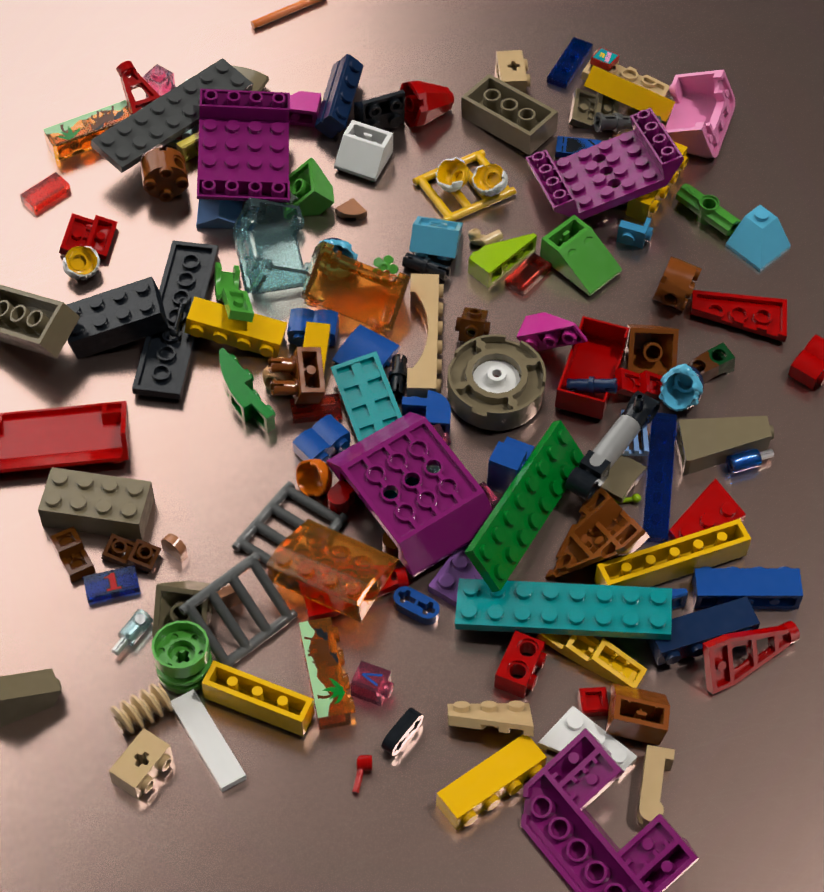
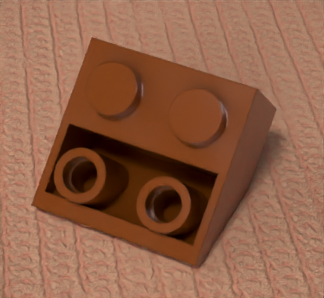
M612 683L606 734L660 745L668 732L670 704L666 695Z

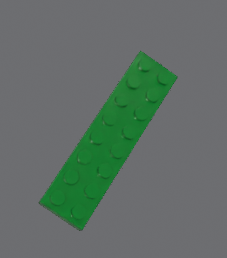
M561 420L554 421L465 551V554L492 592L501 591L565 492V483L575 467H579V462L584 457Z

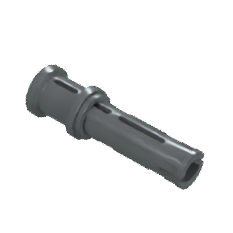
M597 112L595 114L594 128L596 132H602L603 130L619 132L622 129H633L630 116L622 115L619 112H614L613 114Z

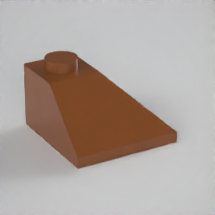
M628 324L627 327L630 329L626 346L627 370L638 374L647 370L663 376L671 368L677 366L679 329L655 325Z

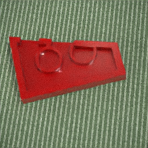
M715 478L669 529L668 536L674 540L739 518L741 521H744L746 514Z

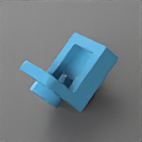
M647 217L644 226L621 220L616 242L643 249L646 240L650 241L654 228L650 227L652 218Z

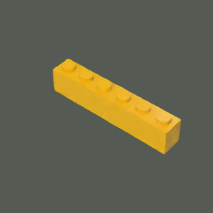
M739 518L599 563L596 567L594 581L596 585L651 587L694 573L695 568L713 567L746 556L751 543V537Z

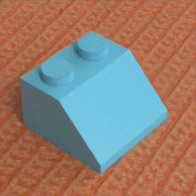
M418 216L413 223L409 251L415 252L414 255L419 257H428V254L436 255L438 259L445 261L456 258L463 223Z

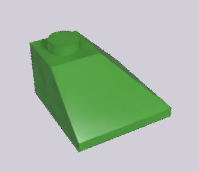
M309 158L289 174L290 203L282 202L283 215L285 217L320 215L335 203L333 186L313 158Z

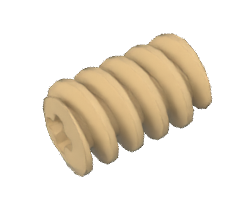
M159 682L158 687L153 683L148 686L149 693L144 689L139 690V698L133 694L130 695V704L125 700H121L119 702L120 710L114 705L110 707V713L123 735L125 729L134 734V724L143 729L144 718L153 723V713L162 718L163 707L170 712L173 711L171 701Z

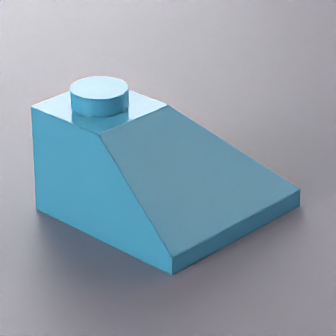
M759 205L742 219L725 246L761 272L788 251L791 244L778 217L762 205Z

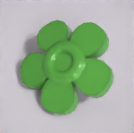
M386 255L384 259L377 257L374 260V266L378 267L372 270L375 278L381 277L384 282H389L392 279L391 274L398 272V266L392 264L394 262L393 257Z

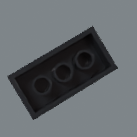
M152 276L66 304L80 316L67 339L77 359L169 330L161 293Z

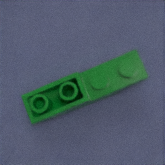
M221 348L219 350L221 377L231 405L244 422L254 418L267 433L276 428L275 411L269 404L265 405L257 391L253 389V375L248 369L241 367L234 354H229L224 348Z

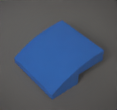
M360 324L341 345L332 361L335 364H340L377 351L384 369L385 366H390L392 357L398 353L401 346Z

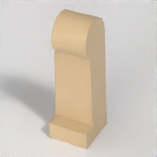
M647 745L637 809V821L642 828L649 824L659 813L662 815L664 813V807L660 802L664 769L671 770L675 749Z

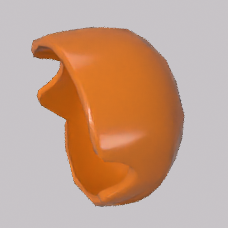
M321 459L301 461L296 468L298 487L308 497H319L327 494L332 487V472L329 466Z

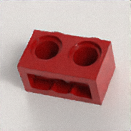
M515 630L496 671L494 687L524 699L527 691H532L538 678L535 675L537 668L542 669L548 654L544 652L545 642ZM527 652L532 654V656H524L522 653ZM518 674L521 675L523 678L516 679L512 677V675Z

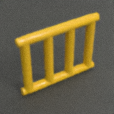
M483 149L460 158L466 165L475 161L480 166L490 164L485 158L486 154ZM438 168L412 179L414 185H419L443 215V220L448 221L459 220L517 193L514 187L507 185L499 194L492 197L480 195L472 184L473 173L469 169L470 177L468 183L482 200L471 204L460 189L451 192L462 206L461 209L451 212L428 183V181L437 177L436 172Z

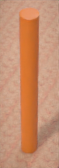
M300 0L251 21V26L253 29H256L323 0Z

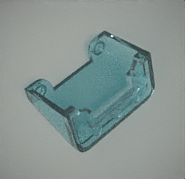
M249 197L233 228L244 288L247 293L261 294L310 286L316 280L317 270L314 265L309 262L303 265L296 236L304 226V217L301 214L300 206Z

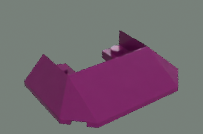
M585 728L524 785L523 797L525 799L524 812L521 816V827L575 892H663L691 867L699 857L687 839L681 837L660 813L623 848L619 849L586 810V807L625 771L612 758V753Z

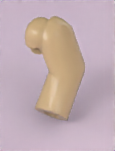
M477 228L471 229L468 232L469 241L473 245L483 247L503 240V234L499 229L487 235H482L481 231Z

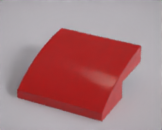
M72 213L59 253L66 255L73 247L90 246L97 251L100 259H106L118 222L95 215L94 220Z

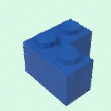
M506 437L504 443L498 441L489 459L486 488L504 495L534 451L535 446L510 437Z

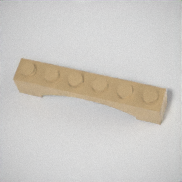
M411 273L410 307H415L423 319L427 331V342L415 366L407 368V397L427 398L428 390L441 393V379H437V374L442 373V359H437V354H442V340H438V335H442L443 321H438V317H443V302H439V298H443L444 284H439V274Z

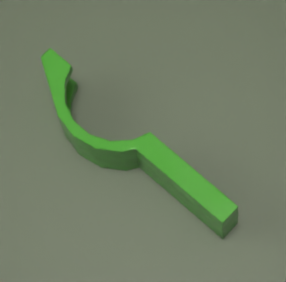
M216 262V299L224 302L228 319L252 322L254 311L247 291L239 290V266L234 265L233 273L222 271L221 263Z

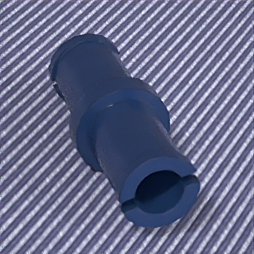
M589 376V379L567 378L566 388H568V391L575 393H589V396H595V393L608 392L617 394L618 384H616L617 378L595 379V376Z

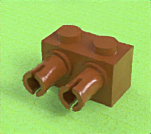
M296 347L290 358H269L268 367H271L268 369L269 373H290L292 375V380H271L270 390H273L271 391L272 396L293 395L295 404L320 403L326 393L321 347Z

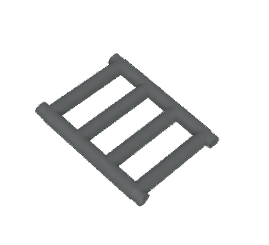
M288 481L236 539L232 548L238 552L243 550L249 555L257 552L261 558L259 561L286 576L288 583L294 584L299 579V572L305 571L342 528L348 520V516L345 513L340 515L296 490L295 485ZM287 497H290L332 523L325 532H322L280 507V505ZM274 514L317 541L307 550L264 523ZM256 532H259L302 559L294 568H291L248 541Z
M257 552L243 559L179 607L183 615L187 614L193 623L200 625L206 631L210 649L218 662L230 667L298 616L294 609H289L259 563L261 558ZM249 568H251L281 614V617L270 625L238 578ZM229 583L260 629V632L250 640H248L217 593ZM209 599L240 646L228 656L196 609L198 605Z

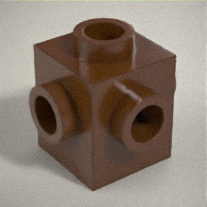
M464 308L462 317H457L455 331H459V341L467 342L479 336L489 335L491 322L487 321L488 310Z

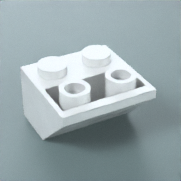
M352 120L343 134L334 169L375 182L393 153V133Z

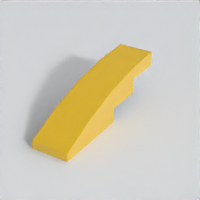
M594 65L584 86L639 111L651 108L655 115L660 116L661 120L667 122L676 103L669 98Z
M539 633L537 635L538 639L544 641L557 652L616 684L637 688L647 671V668L605 638L599 641L593 636Z

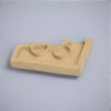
M514 700L509 703L484 701L481 704H470L466 701H457L454 704H447L448 726L479 730L487 726H493L502 733H509L510 729L524 730L525 736H534V725L529 703Z

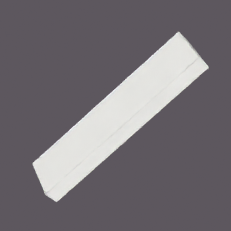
M192 689L171 700L175 715L221 792L246 780L245 772L195 690Z

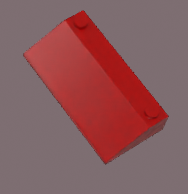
M127 401L0 413V473L105 462L117 464L129 460Z

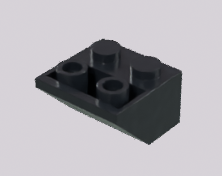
M397 90L354 102V119L382 130L405 124L404 90Z

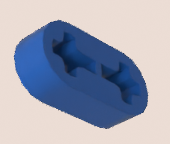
M402 586L394 592L393 606L398 612L424 625L434 624L439 619L440 607L434 599L407 586ZM406 596L409 597V601L406 600L404 603L400 602V598L404 599L406 598ZM429 608L432 609V613L429 612L427 613V615L423 614V610L427 611Z

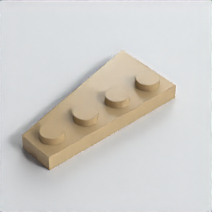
M590 61L582 71L581 79L583 80L587 79L593 66L590 64ZM619 61L610 71H607L664 97H667L669 94V85L649 75L641 76L638 74L637 69L633 67L625 68L618 65Z

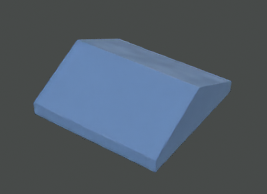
M199 199L196 228L242 229L245 201Z

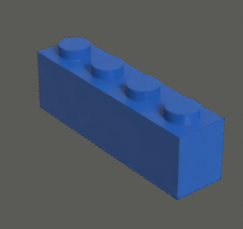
M705 566L695 568L691 580L694 609H706L743 597L748 598L753 609H799L803 599L800 568H764L759 566L753 568H738L734 566L712 568Z

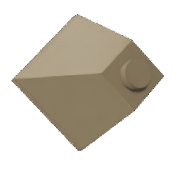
M191 580L158 583L156 585L152 636H155L157 631L168 623L191 621L187 614L183 615L180 612L179 607L210 583ZM207 599L198 605L196 609L209 627L213 605Z

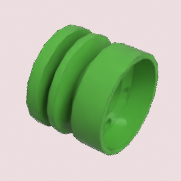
M174 621L166 624L155 634L151 647L159 681L167 690L175 693H187L192 689L195 691L202 688L201 683L213 662L206 631L200 625L191 621Z

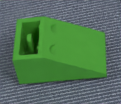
M576 215L568 218L541 240L540 257L589 296L622 272V268L593 229Z

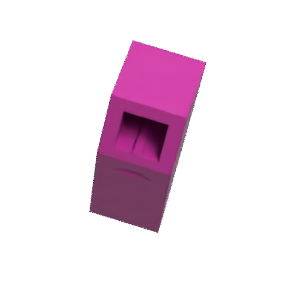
M546 312L526 316L517 334V339L520 342L521 340L526 342L536 352L583 343L588 340L574 322Z

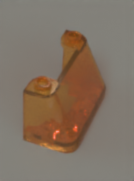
M325 241L315 246L301 295L305 300L304 303L311 307L317 308L321 306L328 310L336 311L338 314L371 326L370 330L376 333L383 334L384 331H391L411 276L401 272L396 276L390 274L389 270L381 271L344 256L342 251L337 250L333 252L334 245Z

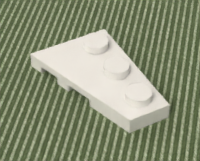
M574 706L538 742L537 746L545 751L549 749L559 753L586 728L612 753V758L625 771L617 778L618 780L637 760V755L610 734H606L605 730Z

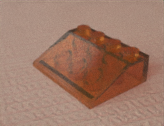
M307 519L279 544L267 562L266 568L272 583L361 622L398 564L399 558Z

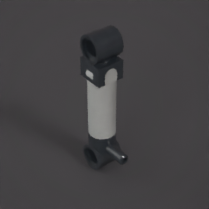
M636 391L625 411L593 451L589 450L579 462V467H575L565 483V488L586 501L590 500L597 488H600L609 476L611 467L646 423L649 424L654 419L660 408V402L640 391Z

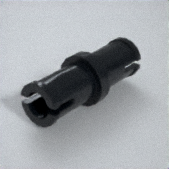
M409 252L405 254L406 257L402 261L403 267L419 271L420 274H439V278L444 281L448 279L445 275L449 276L451 271L450 266L433 262L432 258H422Z
M395 354L392 357V369L388 374L393 394L396 393V401L402 400L404 384L407 382V357L402 355V360L399 362L400 354Z

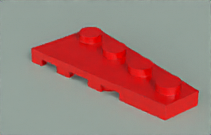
M693 290L692 315L779 341H786L787 299Z

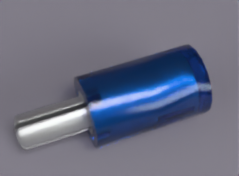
M754 448L728 455L726 457V464L729 471L733 474L761 466L762 460L774 457V452L772 449L759 452L758 449Z

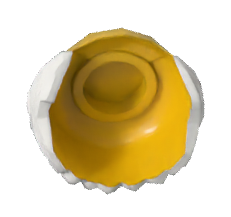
M460 158L445 159L438 166L436 181L443 190L455 192L467 184L470 177L469 168Z
M497 164L481 165L476 168L473 174L472 184L480 195L492 197L499 194L507 186L508 176L501 166Z
M90 246L71 248L62 261L63 271L75 280H87L93 277L100 265L97 251Z

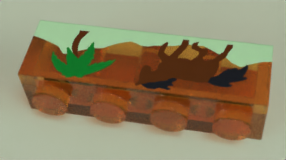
M123 100L43 129L46 145L55 161L58 162L93 149L91 147L92 139L130 116L127 101Z
M331 617L299 622L300 639L319 730L351 725V714L355 713L353 697L348 698L346 690L350 689L348 673H342L341 666L345 665L343 650H338L336 645L337 642H340L338 626H332Z

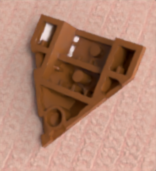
M601 487L590 500L582 504L579 510L581 517L577 524H572L556 555L558 559L556 566L553 570L549 569L545 578L549 581L573 571L633 553L641 548L650 537Z

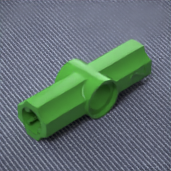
M685 183L676 194L675 199L697 214L696 218L699 223L712 225L726 236L730 237L741 222L719 206L720 201L717 197L704 195L690 184Z

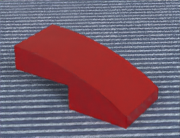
M622 367L614 371L615 378H617L616 384H618L617 393L632 397L636 391H640L655 400H661L659 398L662 386L660 382L661 375L647 370L638 374Z

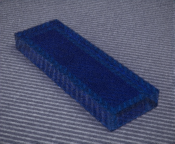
M573 37L547 76V83L567 89L592 51L593 44Z

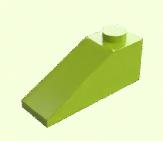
M532 233L483 246L480 250L474 251L468 259V273L487 288L491 287L536 251L537 235Z

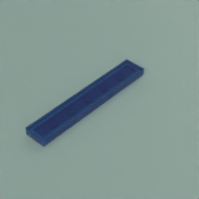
M657 412L651 421L642 528L650 537L646 542L665 543L668 541L677 415Z

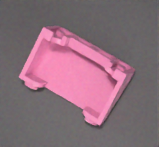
M723 69L675 75L669 87V93L676 103L666 127L663 123L661 124L674 142L688 147V154L706 159L716 158L735 109V97L726 73Z

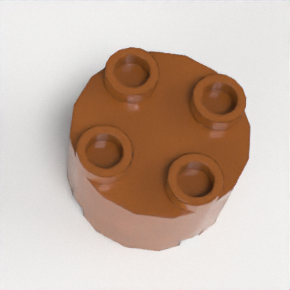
M169 147L160 151V148H155L142 157L141 175L143 188L149 195L159 198L162 202H169L173 197L178 196L189 187L185 158L180 151Z
M671 256L653 299L683 312L688 302V299L685 297L690 298L695 287V282L692 280L697 281L702 268Z

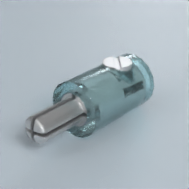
M138 609L118 633L120 640L112 648V652L118 656L127 645L134 646L153 623L152 617L144 610Z

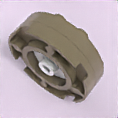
M489 334L473 338L462 344L455 351L454 358L450 365H448V401L461 419L475 427L502 431L521 426L532 419L542 405L546 383L544 362L536 350L522 340L519 344L506 340V335Z

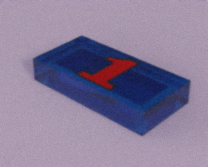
M135 565L83 576L88 603L140 592Z

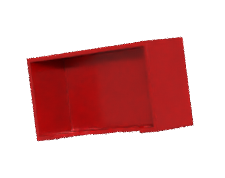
M583 316L579 329L588 340L587 342L572 345L557 388L555 407L602 420L611 393H595V396H589V393L568 391V388H566L567 378L589 379V376H595V379H614V371L619 369L627 346L630 328Z

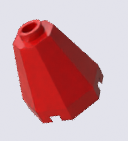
M411 81L401 84L400 90L405 92V123L408 127L425 125L451 110L454 104V95L448 87L422 81Z

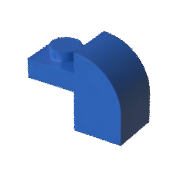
M428 390L427 398L402 396V416L409 412L424 416L442 438H449L451 406L442 394Z

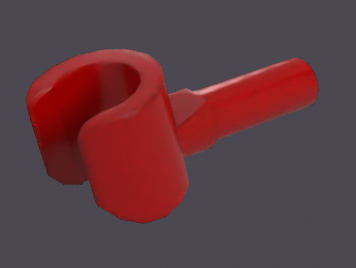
M360 755L357 758V772L352 793L359 794L363 771H372V755Z

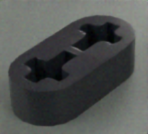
M410 707L385 736L381 748L392 756L396 755L420 726L424 717L423 714Z

